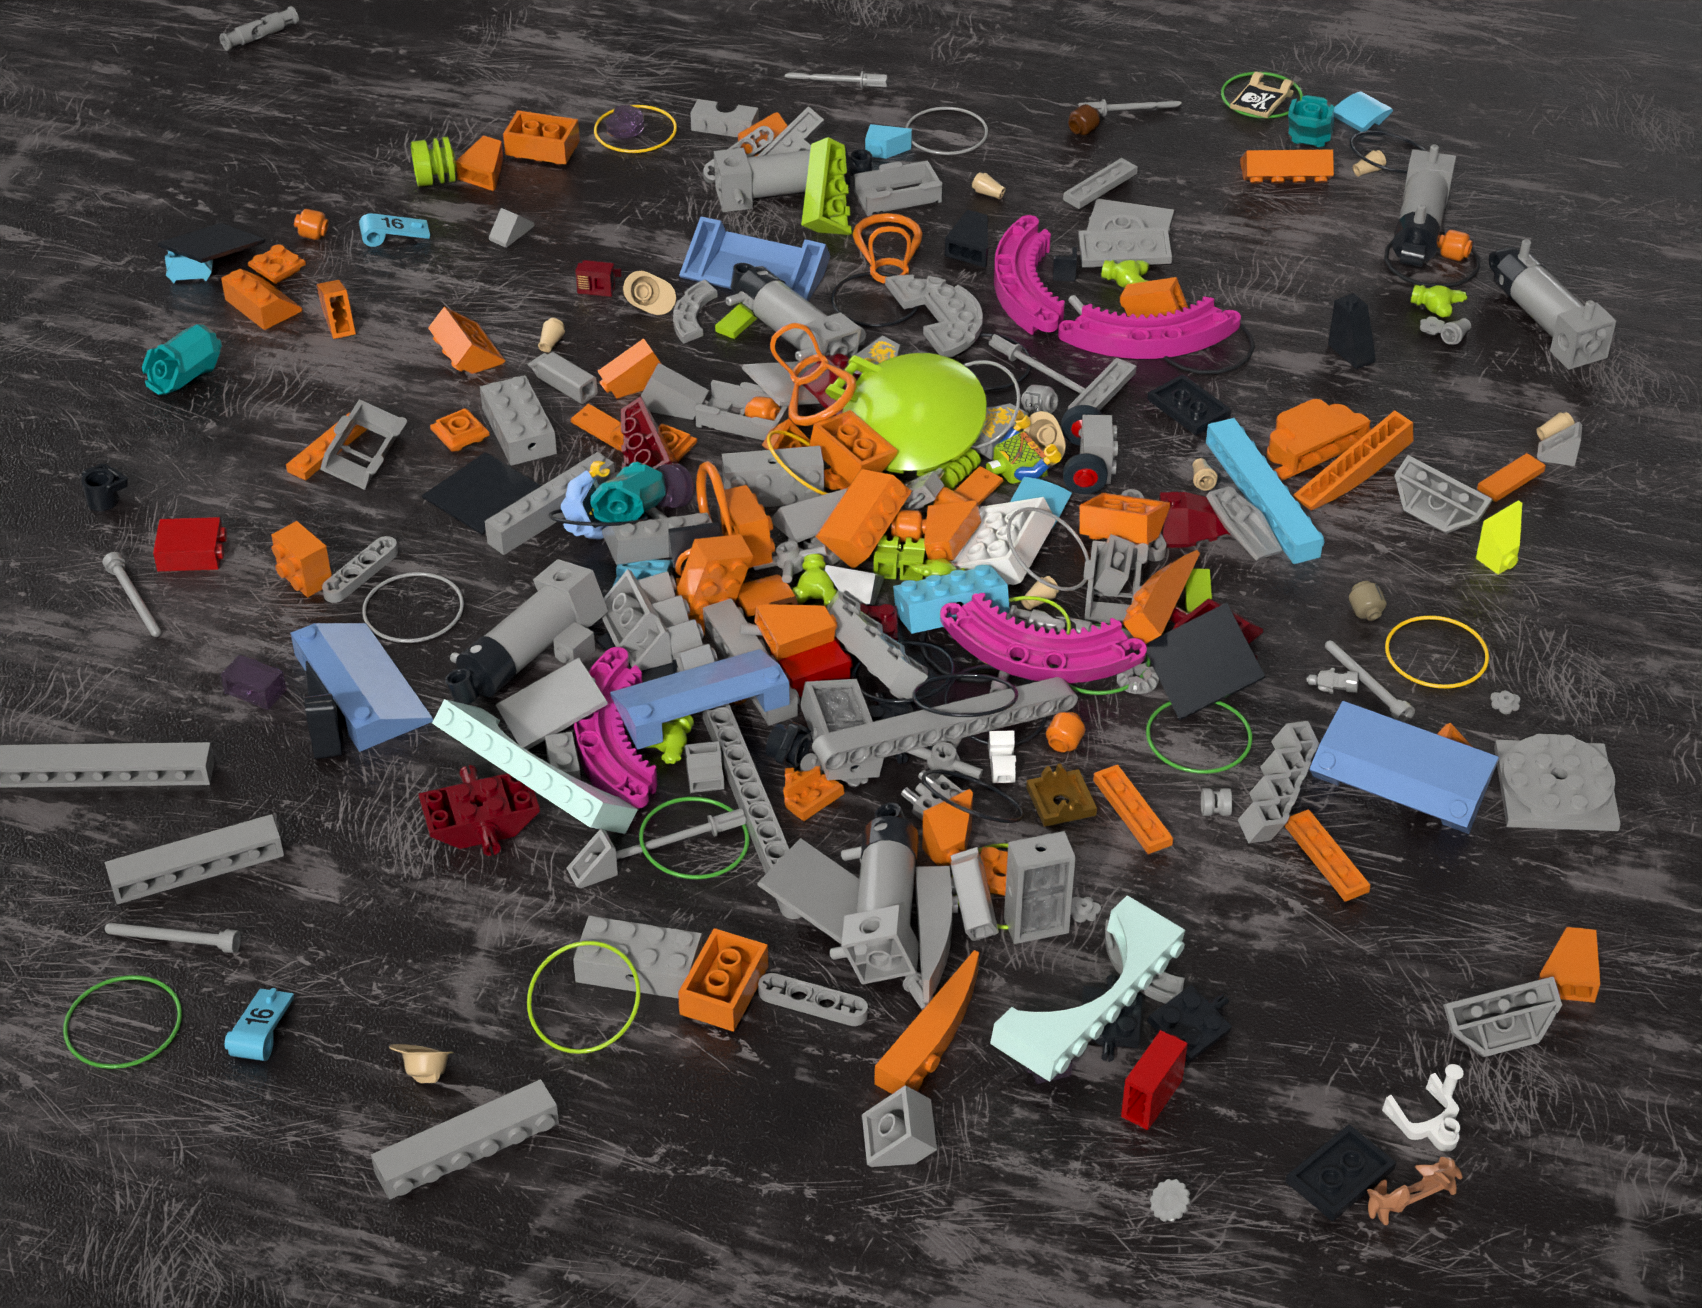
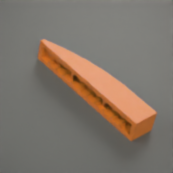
M1394 410L1293 495V498L1312 511L1352 490L1379 471L1413 442V422Z
M1198 550L1182 556L1154 573L1143 584L1141 589L1133 595L1134 600L1127 608V614L1122 623L1134 638H1138L1146 644L1162 635L1200 555Z
M974 950L875 1065V1085L891 1094L905 1085L918 1091L924 1077L929 1072L932 1073L936 1070L940 1058L953 1040L971 1000L978 974L979 952Z

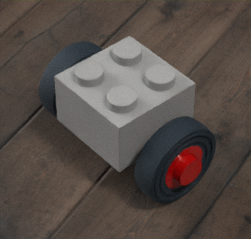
M1078 405L1070 408L1063 415L1061 429L1064 437L1069 442L1080 445V454L1073 456L1066 462L1063 469V479L1066 486L1075 493H1095L1102 489L1105 484H1111V474H1116V460L1113 459L1118 454V441L1113 440L1117 439V425H1112V415H1103L1093 406Z

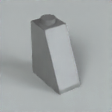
M658 363L641 397L650 412L693 420L695 417V406L697 404L707 405L708 401L705 397L709 390Z

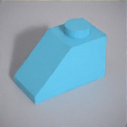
M870 124L865 138V150L871 152L872 157L887 159L911 149L912 129Z

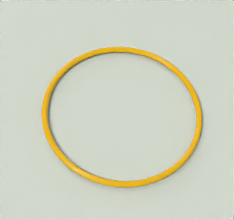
M629 105L615 108L603 114L594 126L595 137L602 145L624 153H642L658 149L669 143L677 131L676 121L669 113L647 105ZM630 108H645L661 112L669 117L674 125V130L666 141L657 146L640 150H626L603 142L597 134V127L603 118L616 111Z
M782 430L771 431L767 436V444L777 462L793 478L807 488L821 495L828 494L806 483L781 461L771 445V436L774 434H784L799 440L808 447L810 443L790 432Z
M1419 616L1405 620L1391 630L1385 642L1387 658L1397 672L1417 684L1432 688H1456L1470 684L1485 672L1489 662L1488 648L1477 632L1459 621L1441 616ZM1429 619L1442 620L1461 626L1471 632L1484 649L1485 662L1480 672L1467 681L1447 685L1432 684L1413 678L1395 664L1389 651L1390 639L1400 627L1408 623Z

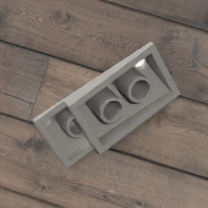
M848 488L780 507L771 518L772 524L796 543L811 537L819 542L815 536Z
M627 569L604 597L608 612L602 616L605 626L615 646L627 650L631 667L636 665L642 671L672 663L669 632L631 570Z

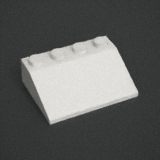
M1040 497L980 507L981 524L957 557L949 562L957 570L961 568L971 570L975 569L978 565H991L1007 584L1016 585L1021 583L1027 571L1019 564L1011 551L1007 539V523L1011 515L1021 508L1035 507L1051 512L1045 498ZM1036 511L1019 513L1014 517L1010 528L1013 546L1028 568L1031 566L1056 521L1054 518Z

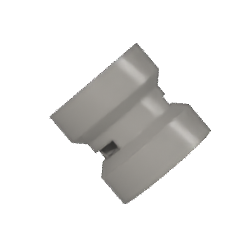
M1202 788V816H1211L1213 813H1219L1221 816H1231L1232 794L1230 788H1221L1219 791H1213L1211 788Z

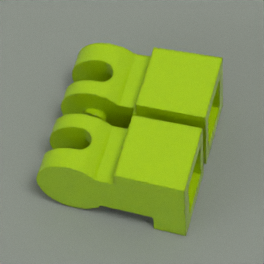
M970 448L953 462L949 460L938 465L944 471L943 476L940 478L944 484L943 487L953 489L958 482H961L965 476L969 475L973 469L980 465V456L974 449ZM937 469L921 473L917 470V476H923Z
M883 535L878 542L877 551L874 555L873 573L884 576V579H896L898 568H900V580H923V576L913 571L911 566L924 564L926 553L924 546L925 538H919L917 543H913L912 537H906L903 552H899L901 551L900 537L894 536L892 541H888L887 535Z

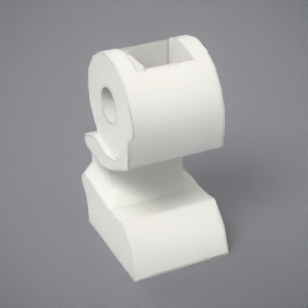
M989 731L988 749L992 782L1015 783L1016 756H1014V731Z

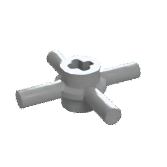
M788 537L787 542L780 544L776 548L777 556H772L773 563L753 568L754 570L778 566L783 570L782 581L790 583L793 574L803 570L802 564L806 555L820 554L827 556L828 550L826 545L803 550L798 547V543Z
M962 738L951 740L947 743H937L933 746L932 750L920 748L906 752L927 760L930 770L957 771L976 779H980L983 773V769L960 761L956 748ZM930 774L935 779H938L941 775L945 776L946 778L952 776L946 774Z

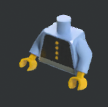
M594 461L589 472L587 470L568 483L566 497L561 503V510L566 520L602 522L595 518L594 509L590 502L591 495L599 487L596 478L593 477L596 475L606 477L610 473V469L607 468L599 471L601 465L605 464V462ZM563 524L568 532L573 533L575 536L584 535L589 539L604 538L602 529L609 527Z

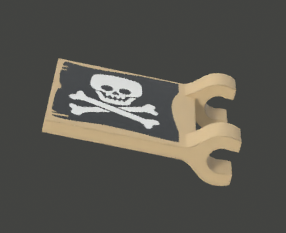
M1254 72L1250 83L1230 104V108L1268 118L1286 97L1290 98L1293 95V90H1290L1294 81L1285 79L1281 88L1276 89L1265 86L1263 82H1260L1264 73Z

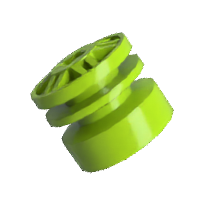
M448 136L442 137V147H439L437 138H434L433 149L428 148L425 140L411 142L412 160L418 187L433 185V175H437L440 183L444 184V173H447L449 183L455 182L456 160Z

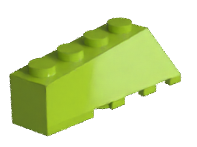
M829 137L811 144L801 225L818 233L850 235L852 231L851 226H848L847 216H850V206L846 205L848 185H846L844 174L847 173L845 145Z

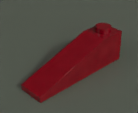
M640 396L621 409V433L624 438V445H621V452L624 454L622 469L628 467L633 462L646 464L664 475L666 487L682 478L684 475L643 398Z
M1160 492L1159 501L1170 502V508L1161 529V534L1166 542V548L1192 547L1196 545L1197 541L1208 539L1211 542L1217 540V536L1231 535L1217 517L1207 497L1187 492Z

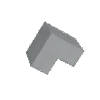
M719 741L685 745L690 793L724 789Z

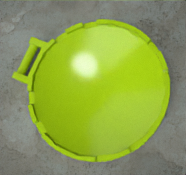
M931 353L900 355L877 365L856 355H853L848 361L849 365L845 368V371L853 375L857 370L862 375L856 381V391L852 399L843 408L842 413L851 410L898 450L895 458L884 470L896 473L918 470L921 473L938 469V465L949 460L953 462L961 457L980 436L986 421V397L977 377L963 364L951 358ZM838 377L833 384L826 388V394L837 401L845 391L842 388L846 382Z

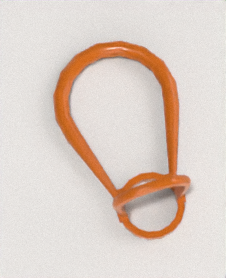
M884 213L862 219L855 226L852 236L855 244L871 265L870 275L876 281L885 283L886 276L879 275L875 270L883 265H895L903 269L900 275H909L908 263L919 247L923 233L919 224L911 218L900 214ZM893 222L907 226L913 231L914 237L911 243L910 235L903 228L894 226L881 227L870 235L867 249L861 234L866 227L875 223ZM883 232L901 233L907 240L904 261L895 258H883L875 261L873 253L874 238Z
M791 323L779 329L772 336L770 342L771 352L780 365L791 375L790 378L795 384L789 404V419L795 425H814L831 418L847 405L856 391L855 377L849 372L829 364L825 355H822L814 334L806 325ZM798 328L807 332L817 354L805 358L792 370L777 354L775 343L777 338L784 332ZM821 361L820 366L813 373L805 377H798L801 370L807 365ZM826 369H829L847 383L842 396L827 409L810 416H800L798 414L800 385L814 381Z
M711 462L701 463L696 479L699 512L708 513L711 519L706 493L708 473L728 532L727 536L733 535L721 476ZM691 548L683 552L677 559L675 569L679 576H682L683 570H681V565L688 558Z

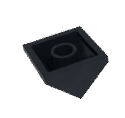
M719 523L668 529L669 560L671 566L675 568L678 557L686 550L692 548L695 539L719 537ZM688 558L683 561L681 567H685Z

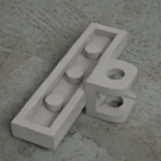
M808 106L758 156L810 150L811 145L807 140L824 124V119Z

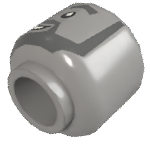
M1031 385L1022 394L1021 403L1029 415L1039 411L1052 414L1058 406V396L1050 386Z

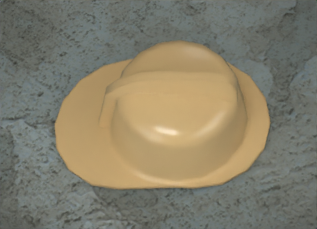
M635 271L628 275L624 281V296L629 303L650 314L663 315L671 311L675 305L676 294L672 285L657 276L645 271Z
M1039 411L1033 413L1029 417L1031 424L1024 431L1043 452L1048 445L1054 444L1060 452L1062 459L1066 444L1058 421L1048 412Z
M393 1044L389 1046L390 1049L402 1053L406 1073L420 1083H436L440 1075L445 1072L448 1054L454 1053L407 1044Z

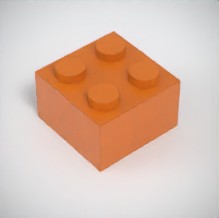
M298 521L271 534L273 541L272 551L277 562L275 568L279 576L286 578L296 591H301L306 597H310L322 590L323 583L331 577L326 545Z

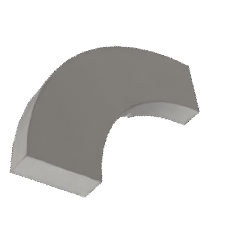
M702 280L684 292L685 295L680 300H677L675 304L673 324L675 332L683 344L703 336V329L696 319L698 312L706 303L717 298V290L706 280Z
M1106 920V950L1111 963L1121 976L1123 971L1121 954L1113 934L1107 931L1109 920ZM1166 972L1162 974L1157 973L1146 990L1141 989L1139 992L1166 1004L1183 991L1185 978Z

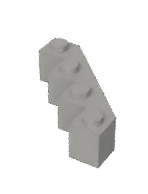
M667 571L637 580L669 632L672 660L676 659L678 665L677 672L718 661L714 648H710L709 644H702L701 639L704 637L701 625L696 623L695 619L689 620L687 614H690V609L686 599H683L682 595L675 596L676 583L673 576H669Z
M838 590L826 607L829 614H833L837 621L835 636L845 645V648L868 667L867 670L871 674L878 677L890 689V692L899 699L912 698V692L915 687L924 682L928 677L927 667L906 655L904 645L883 633L882 624L861 612L859 602Z
M1308 721L1285 724L1271 741L1275 750L1261 765L1260 768L1264 776L1249 793L1253 803L1238 819L1248 843L1272 840L1288 821L1290 810L1300 792L1301 783L1307 775L1311 759L1319 745Z

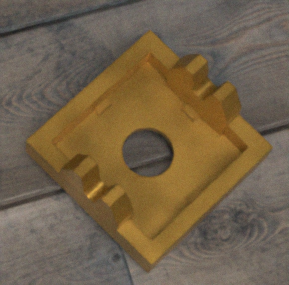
M1060 763L1057 764L1054 772H1052L1050 766H1046L1041 773V777L1027 780L1026 788L1044 827L1096 816L1097 807L1079 769L1066 772ZM1061 795L1069 799V803L1067 804L1066 800H1062L1060 804L1057 805L1054 803L1053 799L1056 796Z

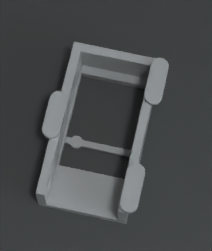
M928 160L902 165L901 162H893L880 165L879 170L854 174V193L866 215L872 216L873 212H886L936 201L940 203L942 202V182L937 177ZM921 183L919 186H915V187H910V188H905V189H899V190H894V191H893V189H892V188H897V187H902V186H907V185H913V184Z
M712 380V398L707 406L702 404L695 406L696 427L702 428V426H707L716 430L765 440L771 429L789 419V406H780L781 410L774 421L744 416L747 403L754 397L771 398L759 385L743 382L738 386ZM732 406L742 408L740 415L729 413Z
M359 399L349 416H342L335 426L334 432L337 435L324 453L320 470L365 490L369 481L381 466L385 455L395 439L402 432L407 420ZM356 424L386 437L374 458L343 445ZM340 449H343L344 452H349L369 461L370 464L365 468L337 454Z
M1093 541L1091 560L1085 562L1084 579L1088 580L1085 621L1110 623V618H1114L1123 625L1122 622L1127 614L1126 610L1130 605L1093 601L1094 595L1100 597L1111 596L1093 589L1098 556L1106 543L1103 541ZM1134 544L1130 566V570H1135L1132 594L1119 593L1117 597L1132 598L1133 602V595L1141 589V565L1147 562V544Z

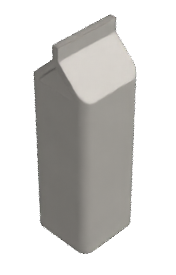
M554 352L549 354L543 353L528 363V366L532 368L539 379L581 404H584L598 393L595 376Z
M978 847L951 855V869L966 934L972 941L998 934L999 931L984 864Z

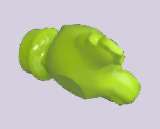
M1105 260L1101 277L1107 280L1114 279L1119 286L1125 288L1127 284L1146 282L1147 280H1144L1141 276L1148 272L1149 264L1144 260H1125L1120 263H1115L1114 260Z
M1415 285L1411 303H1415L1417 306L1424 304L1430 312L1440 317H1449L1452 313L1451 304L1463 302L1467 299V296L1461 290H1451L1442 285H1436L1431 288H1425L1424 285Z
M809 554L804 557L802 567L805 572L800 577L798 585L792 589L798 604H803L809 599H823L824 606L827 607L837 593V590L834 589L833 581L827 572L824 571L826 563L824 562V557L820 554Z
M943 558L927 559L924 564L911 566L913 571L925 578L931 575H948L952 571L957 570L951 562Z
M687 715L663 722V742L648 746L647 748L654 747L664 752L661 758L666 764H675L676 761H680L682 751L685 749V745H687L686 734L691 731V727L694 724L693 718Z

